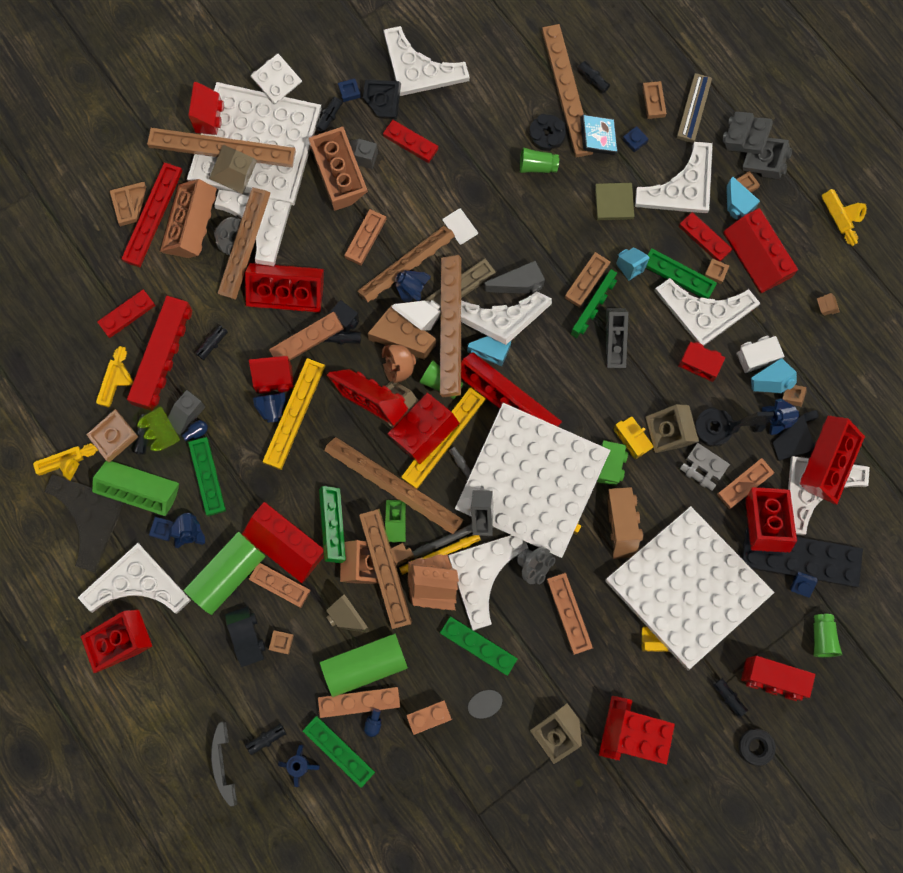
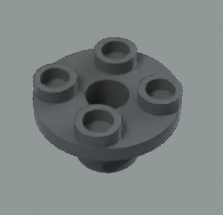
M227 218L214 231L216 244L224 254H231L241 219Z
M540 547L533 552L525 549L519 554L517 562L523 567L522 577L524 581L529 584L537 583L539 585L544 582L545 575L555 563V557L552 556L549 549Z

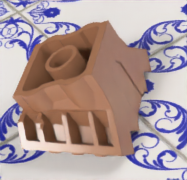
M439 554L431 558H419L409 562L407 582L411 604L423 608L455 610L454 603H456L457 582H459L457 570L452 568L448 555Z

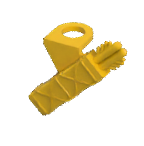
M830 189L822 194V199L841 234L845 233L844 239H846L847 244L854 246L858 243V236H856V231L851 230L854 228L852 221L861 222L864 219L867 209L866 204L855 203L843 207L835 190Z
M119 346L118 349L114 350V361L110 360L99 395L97 396L96 403L98 405L110 407L117 386L133 385L134 381L124 364L121 363L126 359L127 351H125V347Z
M91 443L84 445L82 449L78 446L70 448L69 450L34 462L35 472L40 476L60 468L63 476L71 481L80 465L78 462L84 460L83 456H92L98 449Z

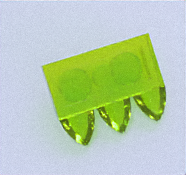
M162 407L146 414L138 422V427H151L146 431L145 439L157 438L151 446L153 451L163 450L180 441Z

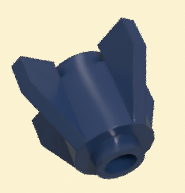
M406 270L399 272L395 282L402 300L406 303H409L413 298L419 301L424 284L427 283L431 276L425 272Z
M285 393L256 396L253 398L255 408L263 419H267V423L279 421L278 418L282 417L286 401Z
M783 399L776 400L774 407H762L763 412L774 413L770 420L772 424L769 430L770 435L778 434L783 429L792 427L799 417L796 407Z
M191 513L181 514L169 529V535L175 537V548L181 547L184 543H192L194 541L201 545L205 544V536L200 529V524L196 516Z
M299 745L296 756L291 757L288 762H279L278 764L280 767H286L287 772L294 777V787H299L300 776L305 775L308 770L320 769V765H309L308 760L303 756L304 745ZM297 762L301 766L299 770L294 768V764Z

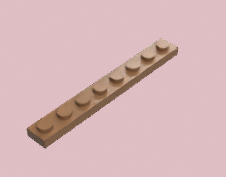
M560 24L542 27L543 38L575 158L592 155L593 152L583 151L580 117L584 113Z
M157 128L150 129L147 143L149 148L218 157L222 146L226 145L255 158L257 163L293 168L296 149L293 147Z
M459 255L441 258L440 395L442 397L461 395V257Z
M337 437L326 445L324 451L332 457L346 464L347 467L355 470L364 478L369 479L381 489L386 490L395 498L426 516L444 530L454 534L462 524V518Z

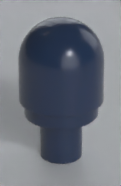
M198 420L189 425V431L184 433L182 437L185 441L192 437L194 439L201 437L208 430L206 422Z
M376 708L373 709L372 715L368 716L364 726V732L369 737L377 736L382 724L379 718L381 710Z

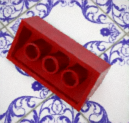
M760 208L743 216L723 232L760 293L787 281L798 271V268Z
M249 263L245 272L246 306L309 312L321 311L324 269Z
M347 369L327 374L344 398L393 426L408 410L403 396L399 393L393 394L389 388L379 386L371 378L369 380L366 379L359 371L355 373Z
M827 417L800 482V485L807 492L833 504H838L865 438L862 432L848 418Z
M265 502L253 514L243 532V535L259 550L301 583L306 580L324 557V549Z

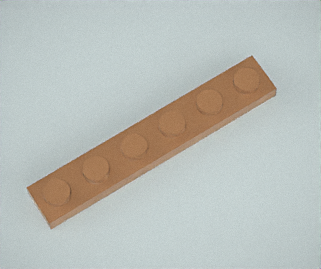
M252 187L218 294L235 300L237 298L271 194L266 190Z
M445 226L441 227L357 291L360 297L367 302L377 298L379 293L393 285L399 272L410 271L412 268L419 266L424 259L434 255L440 247L447 245L455 237L453 231Z
M380 509L360 514L391 627L395 629L409 625L412 621Z

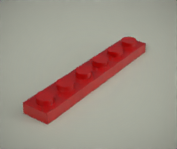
M164 162L122 256L123 262L141 267L182 174L180 167Z

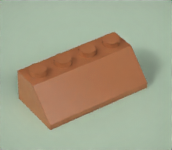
M344 127L309 137L310 148L334 211L351 206L366 194L368 190Z
M200 179L178 185L160 252L185 258L199 256L202 250L203 237L207 232L206 226L211 217L212 204L216 199L215 193L217 188Z

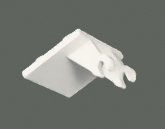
M279 54L267 60L266 64L251 75V78L274 104L302 83V80Z

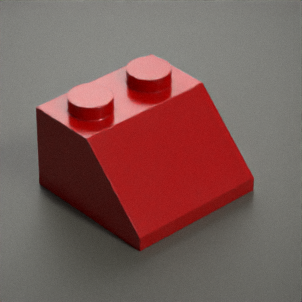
M194 82L189 118L195 133L217 135L218 128H221L222 125L220 113L224 111V101L221 100L218 92L198 82Z
M288 356L249 359L253 387L256 392L260 394H267L272 390L287 392L289 389L294 388L292 365Z

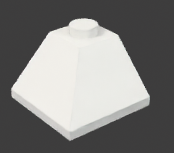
M433 300L431 302L417 301L394 304L392 306L395 311L420 330H431L441 317V310L439 309L441 306Z

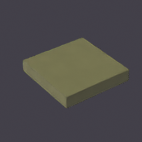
M632 183L595 184L597 220L634 219Z

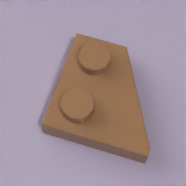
M145 182L110 190L120 226L138 222L146 191Z

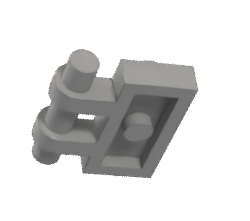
M697 443L686 459L692 463L691 467L683 463L680 470L685 472L687 477H692L700 482L702 487L713 490L716 484L710 481L713 477L719 481L730 464ZM697 467L707 473L705 477L696 471Z

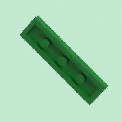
M652 248L648 253L647 269L666 279L671 278L675 284L702 298L709 299L717 282Z
M611 269L575 324L571 332L573 337L578 338L580 334L584 335L589 327L587 322L589 319L593 320L599 311L596 308L599 304L603 305L608 295L606 293L608 289L612 290L616 285L617 280L615 278L617 272Z
M205 437L188 442L206 515L211 516L226 512L209 439Z
M322 486L319 489L324 561L343 563L346 561L340 488Z
M451 616L440 632L441 635L508 676L518 658Z
M318 716L303 730L360 788L374 775L375 771Z

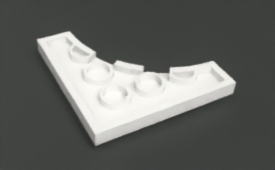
M401 26L384 30L395 79L401 82L400 96L469 81L470 77L465 62H443L442 64L433 62L430 58L417 53L411 47Z
M694 142L688 164L683 171L666 184L637 187L635 207L708 213L712 143Z
M219 190L214 204L215 209L223 210L242 218L250 195ZM272 199L268 200L256 236L257 251L255 262L257 264L275 265L291 209L290 203Z
M671 278L655 289L657 295L693 339L703 346L760 305V302L749 289L737 296L727 298V300L718 301L691 296L675 284Z
M536 291L528 298L519 301L518 305L507 307V305L492 306V309L479 308V305L461 300V322L507 345L552 304V298Z
M792 456L788 490L791 492L796 534L806 535L808 522L813 510L823 499L807 492L800 485L801 477L806 470L809 458ZM853 465L844 488L867 487L869 467Z
M510 535L449 555L451 566L458 573L459 582L457 584L473 631L492 625L489 615V596L493 582L500 570L509 561L518 556L523 550L528 549L526 541Z
M139 543L78 597L92 613L112 600L127 596H143L155 599L165 604L176 614L191 601Z

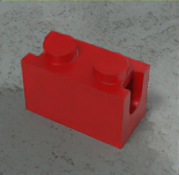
M690 342L678 367L713 382L721 369L725 357L721 356V353L718 351H710L704 348L698 342Z

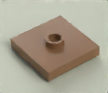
M116 409L86 434L108 462H111L138 438L137 434Z

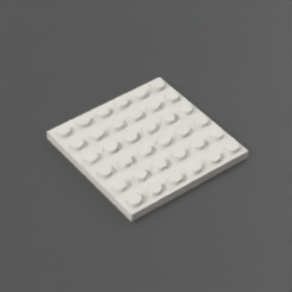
M216 82L214 91L218 92L221 100L224 101V111L220 113L222 125L221 128H218L217 135H201L295 148L296 154L293 168L256 163L243 193L250 195L252 187L266 190L271 193L269 199L290 203L294 206L310 151L309 137L315 134L316 124L322 109L321 105L287 97L274 104L264 92ZM194 155L187 178L188 182L200 179L217 189L239 193L209 179L218 157Z
M503 403L455 509L472 517L471 502L473 490L493 491V527L539 548L546 547L550 550V553L562 558L610 450Z
M689 507L605 580L688 671L774 594L772 589L692 507Z

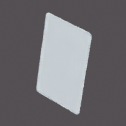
M461 209L443 218V222L453 231L460 245L478 234Z

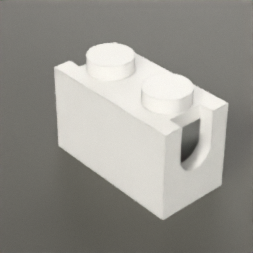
M769 336L762 337L753 344L752 342L744 343L741 345L740 351L737 352L745 373L772 365L785 357L776 336L771 338Z

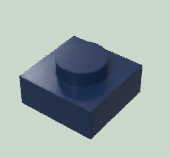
M356 79L338 83L343 102L361 98Z
M636 126L623 136L622 140L633 152H636L649 139Z
M155 517L149 536L169 542L171 537L169 529L174 522Z
M798 571L790 587L791 591L810 598L817 584V578Z

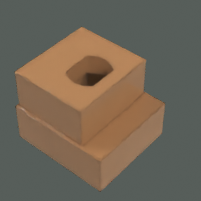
M832 293L817 298L821 313L824 316L840 312L836 298Z
M403 543L391 548L396 566L414 558L411 549L406 550Z

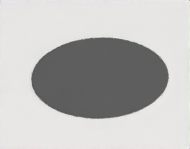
M494 690L481 691L470 700L468 711L475 718H488L501 708L502 697Z

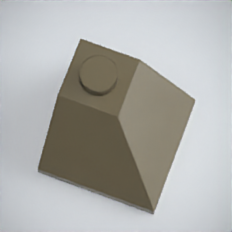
M223 145L209 179L243 194L257 160Z
M345 594L326 610L329 614L326 618L332 626L337 625L340 629L364 633L370 631Z
M568 703L530 730L553 764L582 746L580 721Z

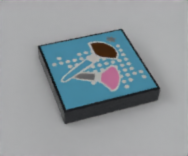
M583 114L580 117L583 151L610 155L618 153L614 119Z

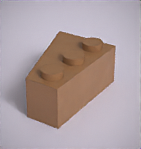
M392 305L368 332L369 341L378 342L385 346L403 345L411 354L423 360L436 346V339L412 324L395 311Z
M632 487L609 489L607 504L609 522H611L612 534L610 535L611 540H614L613 559L630 558L637 553L640 541H643L642 529L638 527L640 514L635 509V506H637L636 494L633 495Z

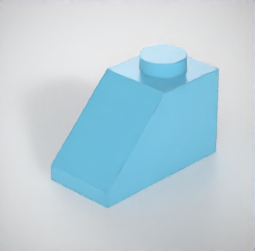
M734 177L730 179L726 187L727 209L734 219L739 220L754 211L760 200Z
M633 247L629 251L628 249L623 250L618 255L616 264L629 281L644 272L649 256Z
M487 336L469 343L467 352L470 354L474 352L480 358L502 366L510 349L511 341L505 345Z
M781 358L751 378L752 390L782 393L787 389L793 388L797 383V372Z

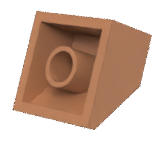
M359 540L344 542L346 561L341 563L340 582L379 584L368 543Z

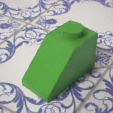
M386 500L385 528L389 542H406V503L401 500Z

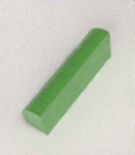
M106 461L93 477L92 492L166 516L176 498L179 483L113 461Z
M238 532L183 591L203 610L212 615L266 556L247 537Z
M396 634L320 662L332 697L408 669Z

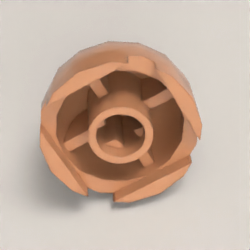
M403 345L384 346L382 358L386 357V363L383 364L388 380L390 382L393 381V383L406 380L411 376L416 364L414 354H411Z

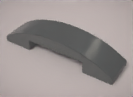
M221 722L216 728L212 743V768L221 795L229 806L237 805L235 784L226 785L221 744L229 743L227 723Z

